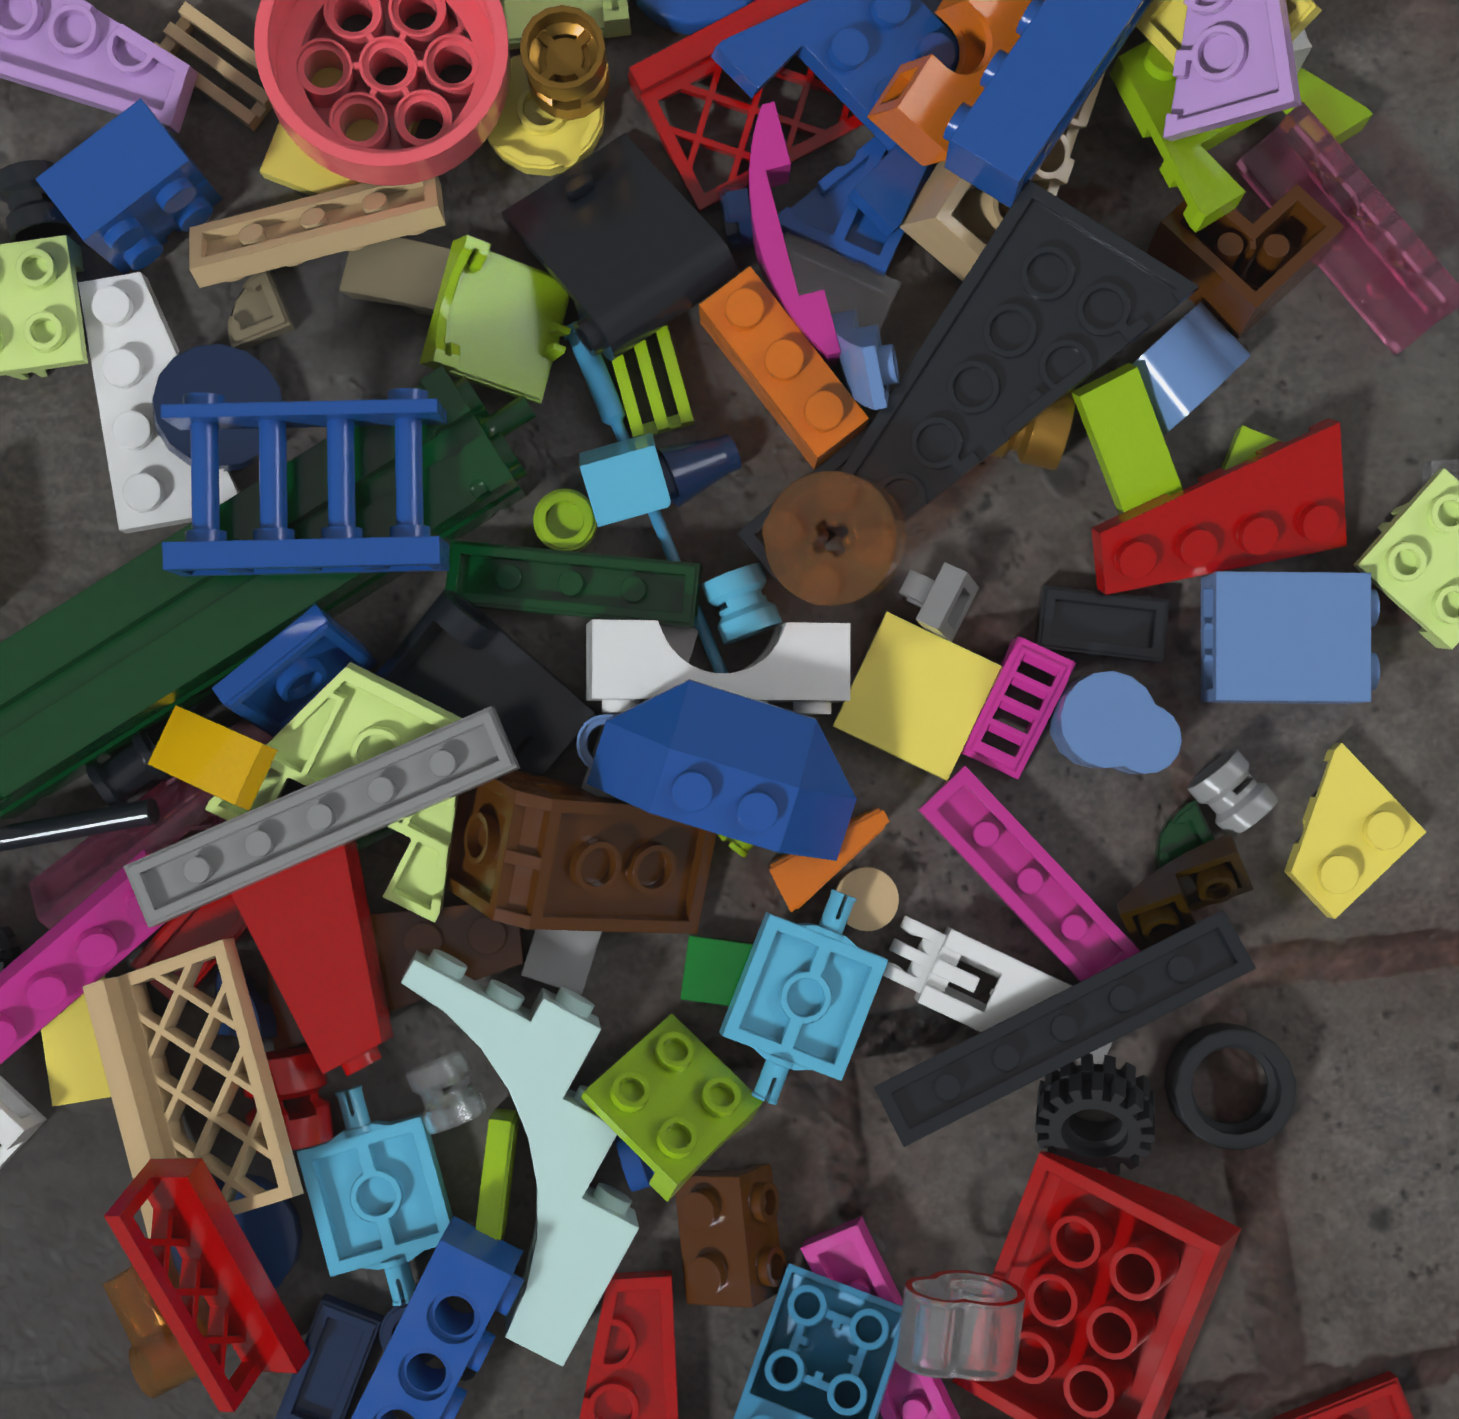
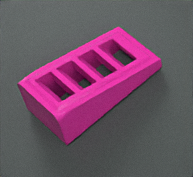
M1019 636L1011 640L1000 664L1002 667L961 754L1016 780L1019 779L1076 665L1074 661ZM1020 662H1025L1050 674L1046 685L1017 672L1016 670ZM1009 684L1040 698L1035 709L1004 695ZM997 708L1028 721L1025 731H1019L994 719L993 716ZM986 730L1017 744L1014 755L1007 754L982 742L981 740Z

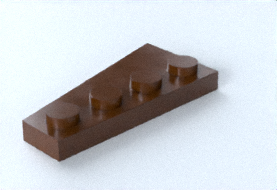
M468 903L443 906L435 923L410 910L370 913L389 1012L424 999L401 983L404 972L416 950L430 956L433 949H438L457 958L468 967L464 975L475 981L525 962L522 928L493 921ZM266 964L269 999L277 1026V1037H273L274 1053L306 1041Z

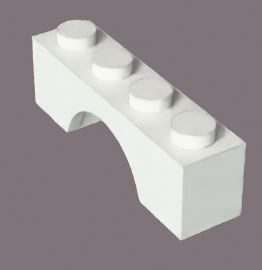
M592 619L586 624V701H602V713H621L640 704L641 701H646L691 679L767 704L768 702H793V712L799 714L829 715L831 714V703L850 701V623L786 622L774 628L767 646L750 665L734 673H713L696 668L683 660L667 642L658 620Z

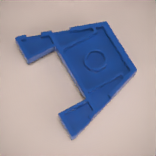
M810 0L728 37L715 47L710 57L751 99L794 56H798L889 150V153L847 197L886 237L902 223L928 165L922 166L867 116L901 64L933 54L951 71L955 72L960 53L957 38L921 0Z

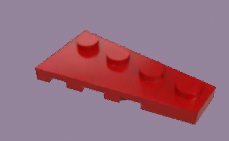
M1327 418L1308 427L1309 432L1285 443L1277 441L1256 451V456L1227 470L1219 468L1198 478L1199 483L1171 496L1165 493L1092 527L1097 589L1108 595L1207 575L1216 571H1226L1347 546L1340 422Z
M672 1270L614 1273L604 1293L579 1419H679Z

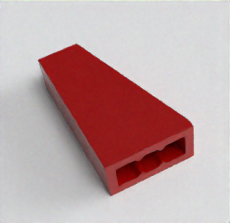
M356 840L232 893L231 896L322 1074L341 1065L346 1076H349L383 1058L377 1045L394 1036Z

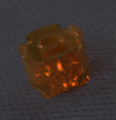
M840 471L816 472L792 483L776 499L762 527L767 560L776 578L792 594L815 605H843L874 595L883 589L895 576L904 552L905 522L896 501L879 484L862 476ZM828 525L832 527H847L849 534L842 539L843 546L846 549L844 553L839 550H826L823 542L829 537L826 530Z

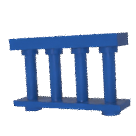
M415 388L392 389L387 391V400L225 403V396L215 393H188L183 395V404H161V419L179 430H191L192 530L185 531V542H162L163 570L181 577L450 571L449 544L440 536H431V527L424 525L422 425H447V411L437 398H428V391ZM355 426H395L396 525L389 527L390 537L363 538V528L356 527ZM327 427L328 527L321 528V539H295V530L288 529L286 428ZM219 429H259L260 528L253 530V540L227 541V531L220 530Z

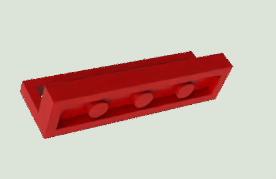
M203 1158L150 1159L106 1212L104 1218L219 1412L235 1413L261 1372L298 1374L311 1353ZM147 1199L153 1208L151 1238H145L133 1217ZM171 1246L176 1247L182 1258L179 1288H175L168 1277ZM199 1296H204L210 1306L207 1336H203L197 1327ZM227 1344L233 1346L241 1360L240 1365L229 1380L225 1375Z

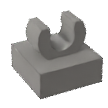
M944 562L935 581L921 573L910 570L899 593L908 597L907 602L921 608L916 620L925 630L952 642L979 587L968 572Z

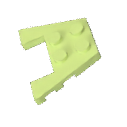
M350 662L266 744L278 751L250 811L279 799L289 778L305 786L311 785L462 718ZM458 795L387 826L409 837L411 842L383 898L434 923L443 908ZM216 796L208 802L205 810L227 821L249 812Z

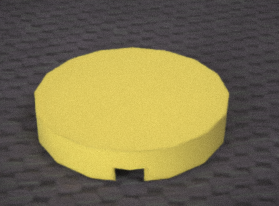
M521 54L513 56L511 58V77L505 106L497 124L487 138L488 143L504 163L525 174L553 176L563 173L593 153L604 132L605 102L603 101L597 110L584 118L574 120L555 118L540 109L532 97Z

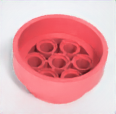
M261 0L257 11L254 29L256 64L261 82L276 116L290 138L306 155L331 172L347 179L373 185L397 186L414 184L440 176L468 159L484 143L497 124L504 109L511 77V59L506 19L500 0ZM416 13H428L436 18L431 26L422 30H414L405 25L407 19ZM353 15H365L372 19L365 29L358 32H349L341 28L343 22ZM451 65H462L471 71L470 75L459 83H448L439 78L440 73ZM332 67L343 72L341 79L331 87L321 88L311 83L314 75L323 68ZM388 67H399L407 72L405 78L395 85H383L376 81L377 75ZM368 119L378 124L376 133L368 140L353 141L346 137L347 129L355 121ZM423 119H432L442 125L440 132L429 139L414 137L409 133V128L414 121L417 123Z

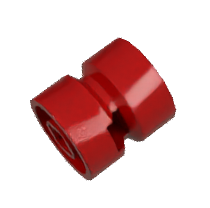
M309 1047L288 1048L274 1053V1050L265 1052L292 1150L307 1148L332 1140L334 1133L330 1102L319 1097V1090L328 1083L327 1073L322 1074ZM242 1088V1096L252 1100L254 1105L245 1114V1123L251 1127L257 1113V1107L253 1094ZM283 1100H288L287 1109L284 1108Z

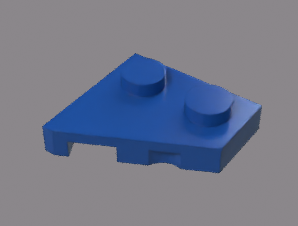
M876 136L856 151L854 158L844 166H837L818 181L817 187L794 206L791 208L787 206L778 213L782 233L884 279L905 232L898 226L886 237L847 196L889 153V150ZM936 163L927 166L909 208L932 174Z

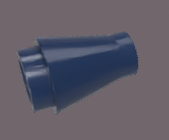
M729 434L712 439L656 447L671 503H674L677 507H680L729 473L741 469L739 452Z

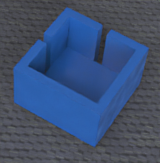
M141 98L36 178V181L81 239L123 275L131 269L140 270L153 263L163 252V245L168 242L166 236L174 230L178 233L181 231L188 232L189 227L204 224L212 215L213 206L223 200L176 138Z

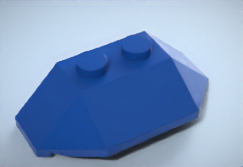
M691 679L607 719L586 783L654 815L778 853L837 861L857 800L815 718Z

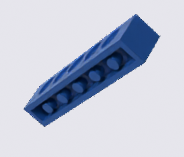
M453 1216L351 1419H397L392 1410L406 1411L414 1419H455L468 1392L457 1386L465 1368L468 1367L476 1372L480 1370L496 1337L495 1334L485 1329L494 1311L507 1316L524 1282V1278L514 1274L523 1251L503 1240H496L476 1230L475 1226ZM458 1296L464 1298L471 1304L474 1312L460 1313L454 1310L449 1305L446 1297ZM430 1353L437 1356L443 1362L445 1368L436 1369L427 1366L421 1360L419 1354Z

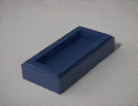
M325 1293L320 1300L305 1340V1344L311 1354L298 1374H292L275 1419H346L385 1316Z

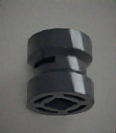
M28 160L7 165L0 169V200L5 202L10 210L6 217V225L12 242L62 235L68 236L74 231L71 224L36 181L39 175L54 165L53 162Z

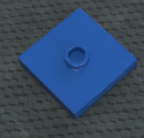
M315 604L212 687V690L224 706L274 738L350 662L370 671L376 666L375 664L378 661L363 643Z

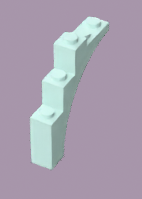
M433 949L430 956L416 950L404 972L401 983L444 1011L482 1049L508 1088L529 1140L536 1177V1221L525 1271L522 1275L524 1282L507 1316H505V1338L563 1367L639 1230L636 1212L630 1207L632 1200L627 1195L605 1183H598L595 1189L589 1186L617 1134L581 1099L583 1092L588 1088L587 1086L580 1085L576 1092L569 1089L601 1031L599 1018L591 1014L595 1005L567 988L561 987L556 995L542 987L529 1010L522 1006L525 997L508 985L491 979L486 987L465 976L464 974L468 967L457 958L438 949Z

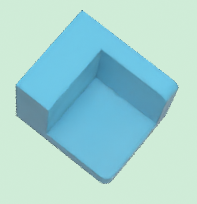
M652 433L579 453L580 470L598 527L670 506L671 500Z

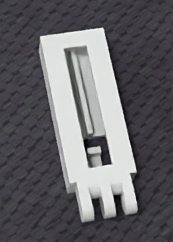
M906 915L900 927L913 936L922 937L918 948H915L894 938L889 950L910 960L911 963L907 971H905L900 966L888 962L883 976L916 991L914 999L918 1003L980 1032L1073 986L948 926L944 933ZM959 960L998 978L994 989H991L989 993L991 996L987 1004L948 986V983L951 982L974 993L980 980L978 976L956 967ZM1112 1042L1089 1053L1093 1054L1094 1064H1103L1104 1055H1107ZM1081 1058L1073 1061L1076 1066L1081 1065Z

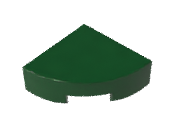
M1189 800L1178 807L1162 826L1155 849L1156 870L1182 854L1214 840L1196 800Z

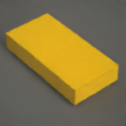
M175 705L148 765L235 806L250 811L278 750Z

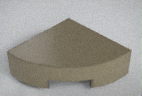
M269 270L253 274L242 286L244 289L239 294L228 320V335L231 346L241 350L295 330L273 272Z

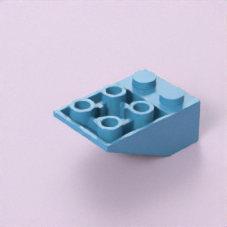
M788 1263L733 1419H877L911 1309Z

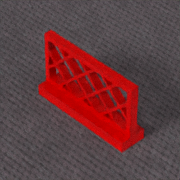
M756 0L629 67L627 81L638 102H641L698 213L720 202L718 191H721V187L741 183L748 187L749 170L738 176L737 173L741 160L750 163V152L744 150L754 117L758 118L761 109L758 107L763 91L762 88L752 98L751 105L715 93L723 69L710 56L722 40L810 0ZM809 67L806 75L786 68H782L775 75V77L802 86L793 118L778 114L781 126L789 129L785 143L791 164L864 126L855 115L848 117L850 109L844 103L837 124L826 130L800 122L810 89L834 97L837 96L821 80L813 78L814 72ZM713 75L709 90L694 86L696 83ZM679 92L705 100L696 133L670 126L659 103ZM712 103L747 115L737 148L702 136ZM796 132L812 136L792 147ZM677 139L692 144L688 160ZM699 146L734 158L727 182L704 193L692 170Z

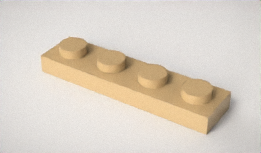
M437 176L426 181L397 186L360 183L189 227V270L199 288L222 282H234L245 276L284 266H297L308 260L343 251H355L370 244L406 235H418L429 229L445 226L440 180Z

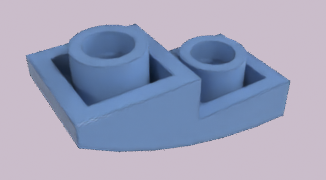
M856 309L831 314L841 351L839 362L845 388L855 401L873 410L887 408L890 385L899 383L898 363L894 345H882L878 324L860 327Z

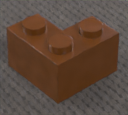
M1296 184L1253 224L1235 208L1197 233L1189 227L1183 215L1188 206L1184 200L1160 222L1146 253L1197 284L1199 290L1188 298L1195 305L1202 302L1238 340L1323 261L1345 226Z

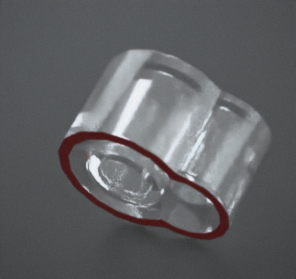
M946 1270L936 1272L927 1277H916L907 1280L904 1289L896 1362L909 1372L932 1378H961L973 1381H998L1010 1378L1016 1373L1025 1292L1018 1285L1004 1278L969 1270Z

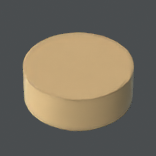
M867 866L854 868L842 876L835 888L836 891L857 899L846 923L854 929L860 931L878 930L887 925L897 912L899 904L897 887L886 873L877 868Z

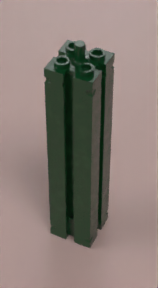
M441 366L421 378L415 389L428 391V398H437L447 411V425H422L424 525L431 527V536H440L450 545L451 540L457 541L492 519V515L501 509L506 510L526 497L517 481L525 477L527 473L504 437L535 418L536 415L523 395L489 415L466 377L464 376L453 382L444 367ZM355 426L356 527L363 528V538L390 537L389 527L396 525L395 426ZM327 438L287 462L288 529L295 530V539H321V528L328 527ZM259 481L220 504V530L227 531V541L253 540V530L260 528ZM192 523L188 524L0 642V819L18 817L34 807L37 800L53 795L87 773L86 766L93 761H98L102 764L133 743L132 736L138 732H143L146 729H150L153 732L166 724L175 705L188 710L214 692L212 687L315 604L330 617L334 618L406 572L181 577L163 570L162 542H185V531L192 530Z

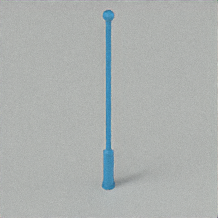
M576 322L567 325V327L571 328L570 335L563 337L571 345L602 422L612 427L618 442L630 439L623 423L626 412L602 354L600 353L594 357L586 350L574 330L573 324ZM657 510L648 513L667 560L681 562L661 511ZM699 605L696 630L699 631L698 635L714 673H728Z

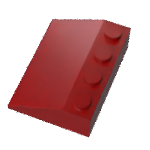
M1043 1150L1038 1154L992 1274L1018 1285L1025 1292V1299L1018 1304L1006 1306H980L951 1382L1014 1419H1165L1242 1228L1181 1197ZM991 1278L982 1302L1000 1303L1011 1301L1017 1297V1291L1011 1285Z

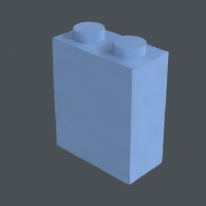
M1216 571L1201 577V703L1357 704L1371 702V690L1377 688L1380 678L1379 658L1375 652H1371V627L1376 626L1380 613L1378 592L1376 589H1371V573Z

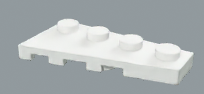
M141 272L78 282L119 531L132 533L192 522L191 466L168 450L155 429L152 398L158 376L169 362L179 355V348L148 278ZM219 469L220 504L241 491L238 490L231 472Z

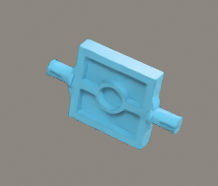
M834 889L830 891L831 894L819 925L815 923H795L766 911L719 1030L722 1036L754 1048L766 1059L751 1095L762 1101L766 1099L768 1103L773 1105L778 1103L777 1100L790 1069L813 1070L842 1081L888 963V959L857 947L848 937L842 934L857 899Z
M356 1085L350 1089L346 1088L335 1093L346 1129L330 1141L299 1149L297 1156L330 1277L361 1268L384 1269L393 1300L392 1304L393 1306H400L404 1301H406V1304L409 1303L416 1289L409 1261L424 1250L437 1247L443 1233L453 1218L425 1112L392 1122L370 1121L362 1091L363 1087L362 1085Z

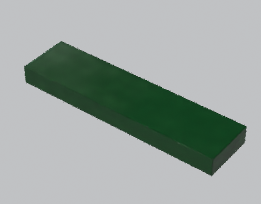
M456 540L450 541V571H447L445 589L458 593L477 608L587 619L658 620L660 626L696 629L703 566L700 563Z

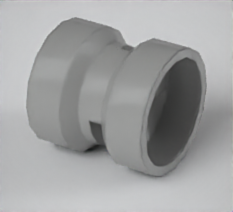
M1238 749L1228 751L1217 758L1194 777L1186 788L1198 803L1208 804L1216 813V825L1225 835L1231 833L1232 837L1239 835L1257 823L1278 802L1277 795L1266 783L1256 782L1250 775V763Z

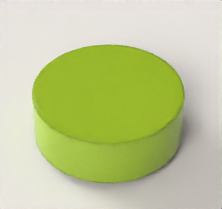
M554 490L546 494L539 501L534 511L533 524L535 532L541 542L551 550L579 552L587 547L595 537L597 523L590 500L576 490Z

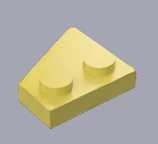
M1334 743L1326 752L1324 761L1328 762L1316 796L1310 797L1302 819L1304 825L1301 838L1293 844L1284 870L1288 877L1323 914L1331 919H1336L1426 833L1424 828L1343 743Z

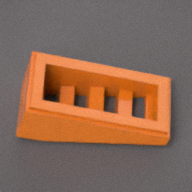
M873 807L850 819L837 861L791 854H782L769 861L767 867L791 913L805 904L885 829V825L890 821L883 809Z

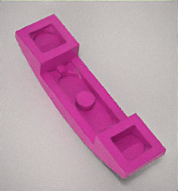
M771 102L761 106L754 129L750 153L748 197L755 253L767 288L826 364L831 367L838 364L841 351L825 290L799 296L771 192V187L789 183L791 168L775 102Z

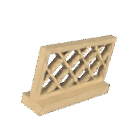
M234 938L222 939L127 974L102 979L82 986L133 1179L150 1159L203 1158L210 1173L225 1182L221 1193L234 1215L304 1193ZM216 958L223 982L215 1000L194 987L203 963ZM183 970L180 977L173 974L174 972ZM156 979L174 991L163 1017H160L153 1011L146 982ZM187 1000L209 1013L197 1040L176 1027ZM222 1022L234 1029L238 1037L240 1048L233 1063L211 1050ZM169 1041L191 1054L180 1080L170 1075L165 1056V1050ZM204 1063L226 1077L215 1104L193 1090ZM239 1086L254 1096L257 1113L251 1127L228 1113ZM186 1104L208 1118L197 1144L188 1139L181 1116ZM221 1127L243 1141L233 1167H230L210 1153ZM256 1151L271 1160L278 1184L277 1188L266 1191L245 1177ZM238 1192L246 1196L244 1198L235 1200V1197ZM147 1199L141 1206V1212L148 1238H151L153 1208Z

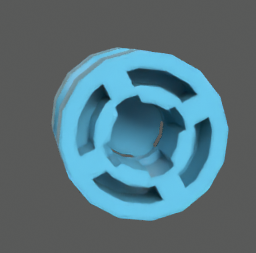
M760 563L750 564L729 571L702 584L708 604L720 608L719 616L721 619L717 628L724 645L749 638L782 624L776 604L768 601L766 595L762 594L767 580Z

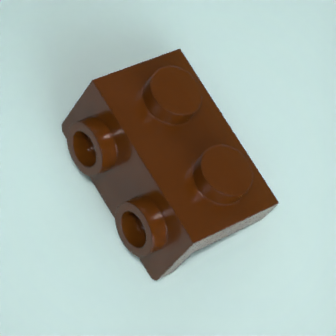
M755 1164L742 1171L697 1170L675 1194L686 1304L753 1308L778 1294L786 1271V1258L783 1250L780 1248L777 1223L780 1200L778 1189L773 1183L772 1167L770 1164Z

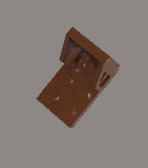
M515 770L458 795L446 889L491 920L525 929L697 934L716 833L648 813L618 798L598 797L572 783Z

